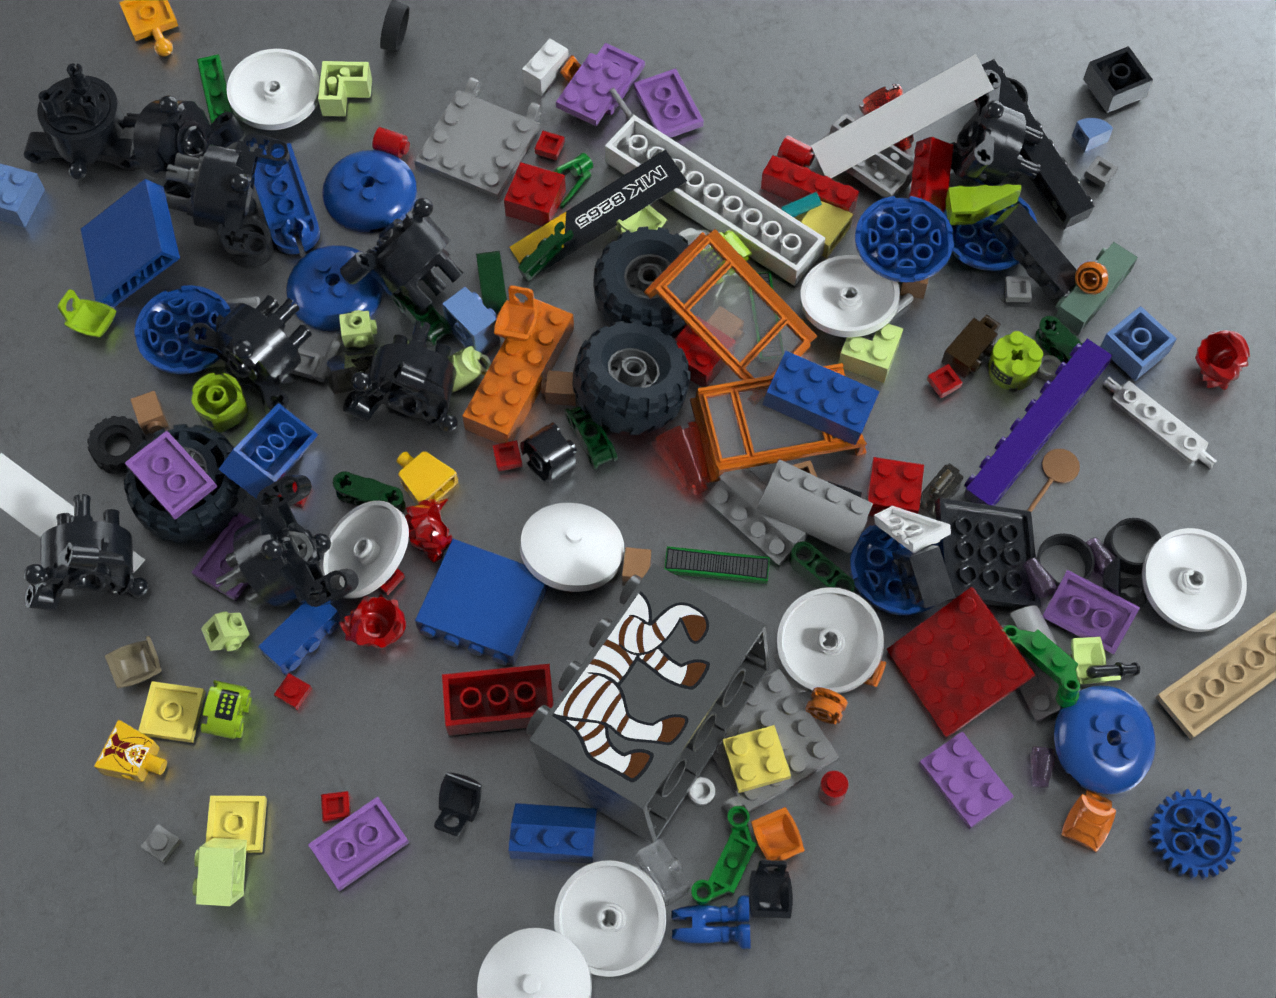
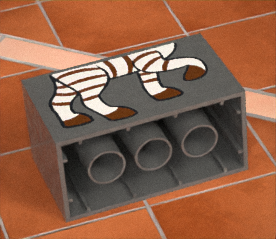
M653 563L643 578L633 575L627 581L620 595V603L623 604V607L613 621L607 617L599 621L589 640V645L593 647V650L583 664L573 661L568 665L558 685L562 694L552 708L546 705L539 707L527 727V734L531 736L529 739L530 744L547 780L652 844L656 842L770 668L765 624Z

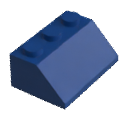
M515 803L508 850L510 859L593 863L597 809Z

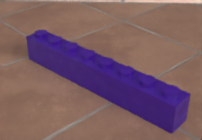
M1088 338L1082 345L1078 343L1071 351L1069 356L1072 358L1068 363L1062 362L1055 371V375H1057L1052 382L1048 380L1040 390L1042 395L1037 401L1032 399L1025 409L1026 415L1022 419L1018 417L1011 425L1009 430L1012 432L1007 438L1003 436L994 447L997 451L992 457L987 455L979 466L981 468L980 472L976 476L972 474L964 484V487H966L964 497L972 503L996 506L1109 365L1112 358L1110 353Z

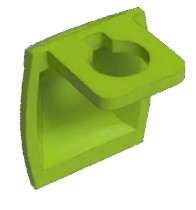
M71 289L66 292L58 304V310L66 320L64 323L66 327L93 337L104 335L117 312L112 307L100 302L80 300L75 291ZM72 298L73 310L67 311L66 304Z

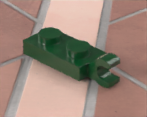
M562 221L556 224L554 235L551 234L548 238L542 239L537 249L531 255H527L521 260L518 269L528 282L563 249L562 245L572 239L574 234L571 229L565 234L560 233L565 228Z

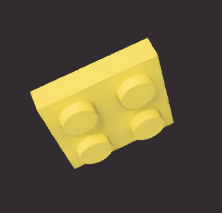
M151 681L138 731L148 737L193 743L206 691L203 688Z
M775 725L722 740L738 793L791 778Z
M210 796L206 842L213 838L247 840L246 853H262L267 798L265 796Z

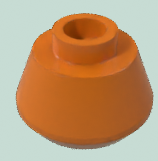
M1085 262L1078 267L1075 281L1083 292L1098 294L1108 284V272L1100 263Z

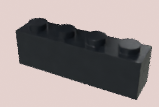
M1020 203L1006 209L990 227L996 238L1011 252L1012 257L1024 267L1027 274L1042 288L1043 293L1051 300L1066 295L1076 283L1075 274L1077 269Z

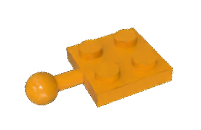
M124 0L119 2L135 41L153 35L156 41L154 44L155 52L161 57L169 56L173 46L168 39L164 38L162 32L177 27L178 23L168 0Z

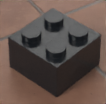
M1129 46L1090 61L1083 78L1106 113L1145 98L1153 82V79Z
M929 545L916 553H912L906 547L892 552L894 558L892 566L896 575L900 576L902 583L900 591L903 598L909 603L928 608L955 597L939 546Z

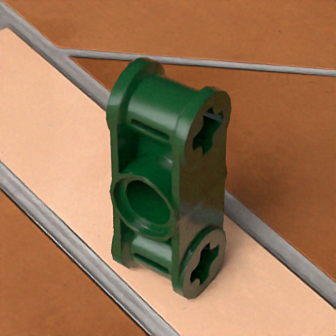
M401 292L391 295L396 307L406 315L413 325L416 321H421L422 329L424 322L430 324L431 328L426 340L430 346H435L436 341L446 334L451 335L453 333L448 321L431 304L422 311L426 314L419 316L417 314L421 313V311L407 296H404Z
M1046 316L1041 319L1039 328L1035 333L1036 342L1051 356L1058 358L1061 363L1065 362L1067 364L1072 358L1069 355L1078 343L1080 345L1082 343L1058 318Z
M580 406L571 410L569 408L564 410L566 419L571 429L574 430L594 470L598 469L599 465L612 460L615 462L618 460L613 444L607 438L602 426L592 421L590 414H585ZM589 433L596 434L592 437L586 436Z
M346 471L339 472L333 478V487L336 490L338 499L342 502L359 506L370 501H385L391 503L402 514L406 510L403 493L397 487Z

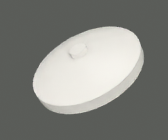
M267 49L246 57L233 69L227 83V97L231 109L245 124L262 130H280L300 123L313 112L319 102L320 79L314 65L303 55L286 49Z
M860 255L836 256L817 264L806 275L801 286V307L806 318L823 332L839 337L865 336L878 331L892 320L899 306L898 282L885 279L874 273L866 266Z
M370 501L357 506L348 512L330 532L328 537L331 540V547L326 553L322 554L323 559L319 563V567L324 576L332 571L341 569H352L356 572L359 584L353 592L343 598L353 599L370 594L392 576L402 561L409 538V529L405 516L396 507L385 501ZM341 576L339 582L340 585L344 587L345 581L344 578Z
M558 503L540 509L528 519L521 534L520 553L527 569L539 581L559 590L581 592L598 588L609 582L616 575L623 559L624 541L616 524L599 510L578 503Z
M1185 528L1170 532L1150 548L1143 563L1142 583L1147 599L1164 620L1180 629L1193 632L1214 630L1234 618L1244 603L1247 581L1243 565L1230 545L1208 531Z
M820 588L802 595L786 610L778 628L777 649L784 668L800 685L811 691L816 687H822L840 694L859 687L875 672L883 654L884 633L876 612L862 597L841 588Z
M614 860L594 862L576 871L562 887L554 909L555 932L565 936L578 947L586 959L591 974L605 977L625 975L645 965L658 950L666 928L665 903L657 885L638 867Z
M527 928L515 931L496 943L482 963L477 982L478 998H591L592 992L591 973L581 951L565 936L544 928Z

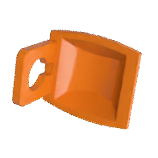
M511 285L508 289L509 300H506L497 316L494 334L509 340L527 341L537 321L538 306L534 305L532 289ZM515 294H524L528 299L524 303L520 302Z
M1086 790L1085 795H1080L1068 813L1061 836L1097 852L1107 838L1115 818L1116 809L1112 808V801Z
M786 807L751 821L756 841L766 860L784 861L805 851L797 825Z

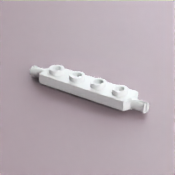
M1110 376L1105 380L1103 385L1114 393L1112 402L1190 464L1199 459L1209 469L1215 465L1217 460L1205 452L1208 442L1132 382L1128 381L1119 385Z

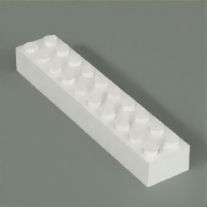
M633 115L605 145V162L624 175L666 149L687 182L664 195L661 199L710 231L716 229L719 233L722 232L723 234L728 230L733 231L752 252L751 258L795 286L823 254L825 237L637 116Z

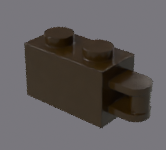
M988 314L981 321L973 318L945 350L942 363L944 365L949 364L954 372L964 379L971 372L975 374L983 363L981 360L985 356L990 357L998 336L996 332L1000 328L1001 323L991 318Z

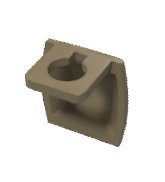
M146 636L145 641L125 645L105 655L117 689L138 684L162 672L159 658L150 636Z

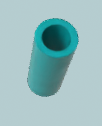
M816 191L781 207V209L790 216L796 217L822 205Z

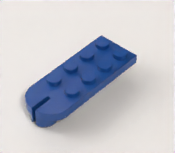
M287 143L290 154L288 163L277 167L257 162L254 185L274 245L283 253L299 254L294 236L299 235L305 252L317 244L320 238V229L291 143ZM277 148L272 151L271 155L275 158H280L285 152Z

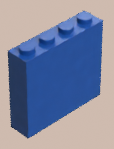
M147 179L141 181L80 229L95 301L112 307L120 304L180 259L164 187Z
M452 539L415 619V623L419 632L426 637L433 638L436 636L442 638L450 646L458 647V645L468 648L467 650L472 654L490 656L493 661L499 664L506 665L509 663L515 665L549 586L534 577L525 564Z

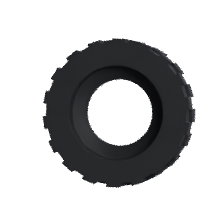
M111 416V418H105L102 422L97 423L95 428L90 431V436L87 439V448L94 462L101 470L104 469L105 472H112L114 474L127 473L125 462L132 455L137 454L136 449L146 440V437L138 423H135L133 419H128L126 416ZM123 434L130 440L129 449L122 455H110L105 449L107 440L113 435Z

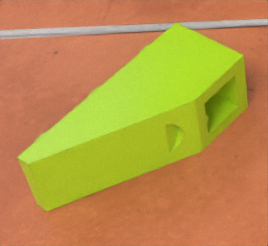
M1021 185L949 187L945 199L947 219L951 225L974 224L1017 203L1021 192Z

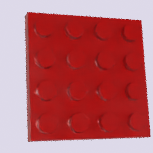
M973 587L967 589L886 649L945 737H950L1036 676Z

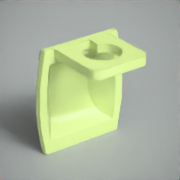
M648 205L624 221L619 219L615 229L621 234L628 230L632 233L637 231L638 227L648 226V229L658 230V227H663L667 219Z
M469 346L449 356L448 360L453 364L457 373L452 393L464 388L481 374L485 376L491 365L487 355L474 350L473 346ZM479 359L484 362L486 369L478 362Z
M1101 637L1073 638L1071 640L1072 655L1070 657L1078 663L1076 675L1080 685L1121 680L1120 676L1091 679L1086 674L1089 666L1106 665Z

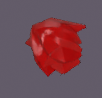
M1222 330L1212 332L1206 339H1203L1201 345L1197 348L1195 359L1200 367V373L1203 374V381H1207V388L1220 387L1226 390L1231 381L1239 378L1242 368L1249 366L1248 357H1250V351L1245 338L1235 331Z
M447 498L437 502L435 499H426L420 501L418 505L406 507L408 514L405 515L408 524L410 542L418 550H423L432 562L442 558L443 552L450 546L452 541V535L448 534L449 529L441 521L440 510L448 501Z
M382 594L378 597L363 596L357 608L352 609L350 615L344 617L345 621L339 622L346 634V641H352L357 645L365 647L384 648L396 642L406 629L405 615L399 609L398 600H386Z

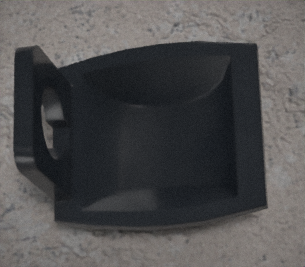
M1120 557L1112 560L1104 570L1103 589L1133 604H1145L1147 596L1142 579L1121 578ZM1130 585H1137L1141 589V594L1137 597H1130L1126 593H1121V589H1126Z
M446 773L439 791V810L442 812L435 821L434 828L453 836H459L467 822H473L477 815L481 802V784L462 774ZM455 816L457 817L458 825L449 827L443 821Z
M760 860L757 869L751 871L749 905L752 918L791 919L793 893L789 872L786 871V861ZM766 867H778V868H775L774 870H768V868H766Z

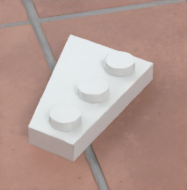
M891 506L874 515L875 525L912 553H916L931 544L938 543L941 539L951 534L950 524L895 506Z

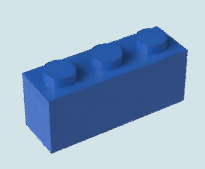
M305 601L258 648L269 662L282 674L286 675L289 671L295 670L300 665L301 659L308 652L315 651L327 634L333 633L338 628L341 617L331 604L312 607Z

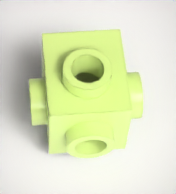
M356 310L339 315L341 336L345 348H362L374 344L373 334H378L375 319L371 320L369 311Z
M221 612L214 614L201 628L210 651H234L240 648L241 643L250 635L241 613Z

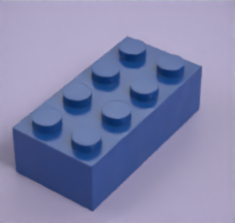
M785 351L762 405L856 445L880 391Z
M278 403L231 451L219 470L257 499L262 489L285 476L319 434Z

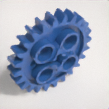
M1186 789L1182 796L1178 791L1172 795V799L1167 796L1163 800L1164 805L1159 804L1155 808L1158 813H1154L1150 819L1156 823L1149 827L1150 831L1156 833L1149 840L1158 842V846L1153 851H1162L1164 854L1159 861L1169 860L1168 869L1172 870L1177 866L1179 868V876L1188 871L1191 880L1198 873L1200 878L1205 880L1208 874L1214 878L1219 874V870L1221 872L1228 869L1227 864L1231 865L1236 861L1232 855H1237L1240 852V849L1234 845L1242 842V838L1235 836L1241 830V827L1232 825L1237 816L1228 817L1227 815L1231 807L1228 806L1222 809L1220 807L1222 799L1219 798L1215 802L1211 801L1212 793L1210 792L1203 798L1200 789L1194 792L1193 796L1189 789ZM1177 813L1183 814L1186 817L1187 824L1181 823L1178 820ZM1204 819H1211L1215 824V828L1208 827ZM1171 828L1175 831H1178L1179 833H1173L1171 831ZM1212 835L1218 836L1219 840L1215 837H1212ZM1175 840L1182 841L1186 846V851L1177 848ZM1203 845H1209L1213 849L1214 855H1208L1204 851Z

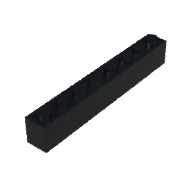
M995 59L982 64L984 71L993 70L1001 79L999 102L1006 107L1023 113L1026 119V126L1043 132V138L1039 145L1024 141L1020 155L1028 161L1040 164L1039 173L1034 172L1037 175L1036 178L1030 179L1064 229L1087 219L1095 207L1092 198L1084 192L1080 186L1079 179L1069 170L1066 160L1059 155L1053 141L1048 139L1040 122L1035 120L1031 114L1028 104L1022 101L1016 87L1005 76L1004 69L997 64Z

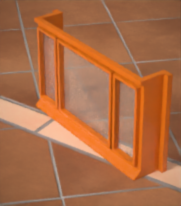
M716 229L707 235L702 232L644 291L650 299L659 294L741 380L775 375L785 351L801 357L811 346L810 343L818 337ZM769 387L751 390L753 393L748 397L749 402L755 406L766 395Z
M843 363L823 366L845 376ZM774 375L698 388L695 398H690L711 483L720 481L719 477L724 472L777 463L779 459L789 461L854 449L856 456L865 455L867 453L865 448L867 443L862 434L856 445L850 444L762 405Z

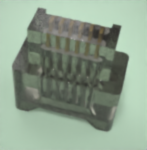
M950 463L944 465L922 491L920 507L933 517H936L935 501L939 498L950 499L959 490L963 481V476L959 473L960 470Z

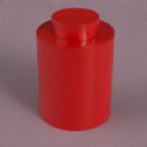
M379 127L374 134L372 148L401 158L408 153L410 142L404 134Z
M787 135L779 147L777 156L785 158L798 166L809 167L814 160L815 154L811 146Z
M829 771L822 777L818 788V796L824 804L836 806L843 801L848 790L846 776L839 771Z

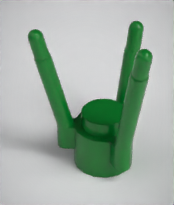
M581 153L573 160L557 167L553 171L562 173L569 169L575 177L581 176L560 204V208H564L584 181L591 177L589 171L593 169V162L585 153Z

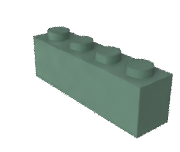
M1115 242L1108 249L1104 247L1099 252L1096 260H1098L1097 263L1102 264L1107 269L1108 284L1106 288L1098 294H1087L1075 283L1069 290L1071 292L1069 296H1063L1057 303L1055 308L1058 311L1055 317L1063 325L1079 335L1132 271L1138 257Z

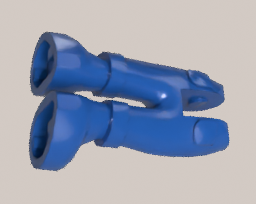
M748 895L740 896L735 906L728 908V905L721 907L693 905L671 911L672 920L692 921V928L672 930V939L700 944L729 943V940L737 942L742 949H751L750 924H740L734 927L705 925L712 922L728 923V921L749 923Z

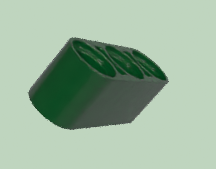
M500 251L476 253L483 305L487 309H493L498 315L507 300Z
M803 541L794 545L791 552L790 565L794 571L816 589L844 587L854 593V580L813 545ZM799 554H804L809 559L800 560L796 556ZM822 570L825 571L828 574V576L821 577L817 575L816 572Z

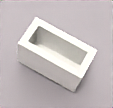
M549 39L522 68L524 86L543 96L562 75L560 71L569 59L568 49Z

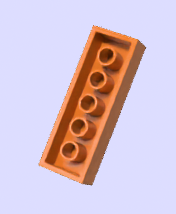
M535 298L534 305L538 306V316L527 341L504 340L462 415L465 430L498 444L514 441L541 391L542 379H547L548 370L553 369L574 330V317L572 313Z

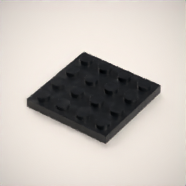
M945 498L936 500V520L950 524L951 534L938 542L955 596L950 600H954L967 589L973 587L983 602L988 605L1019 609L1035 605L1040 608L1041 602L1031 511Z

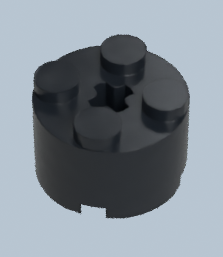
M554 422L545 425L520 443L522 455L527 453L530 459L526 462L527 465L543 482L549 480L548 484H551L576 466L574 454L577 453V448L571 440L564 438L559 427Z

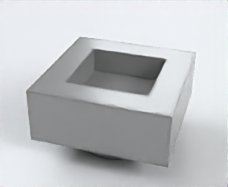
M1097 156L1085 171L1084 177L1104 188L1114 176L1118 167Z
M1005 277L1006 302L1031 301L1030 277Z
M157 824L140 847L165 864L182 841Z

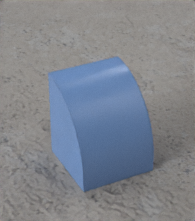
M1085 118L1077 121L1072 136L1085 153L1107 143L1113 127L1101 119Z

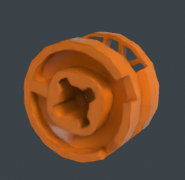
M814 688L811 694L812 700L808 701L806 705V712L825 723L835 725L840 723L843 716L841 712L845 711L848 704L847 700L830 689Z

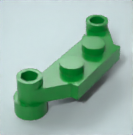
M1013 625L1005 626L1003 630L1015 647L1059 685L1055 697L1056 702L1063 708L1073 706L1078 701L1080 695V683L1076 675L1078 663L1039 629L1032 632L1019 630Z
M734 806L728 812L727 822L731 829V835L709 880H698L692 886L691 897L698 905H705L727 893L733 896L756 849L757 843L752 841L748 827L750 815L743 806ZM739 818L742 822L735 823L733 819ZM703 891L707 894V896L701 898L697 895V893Z

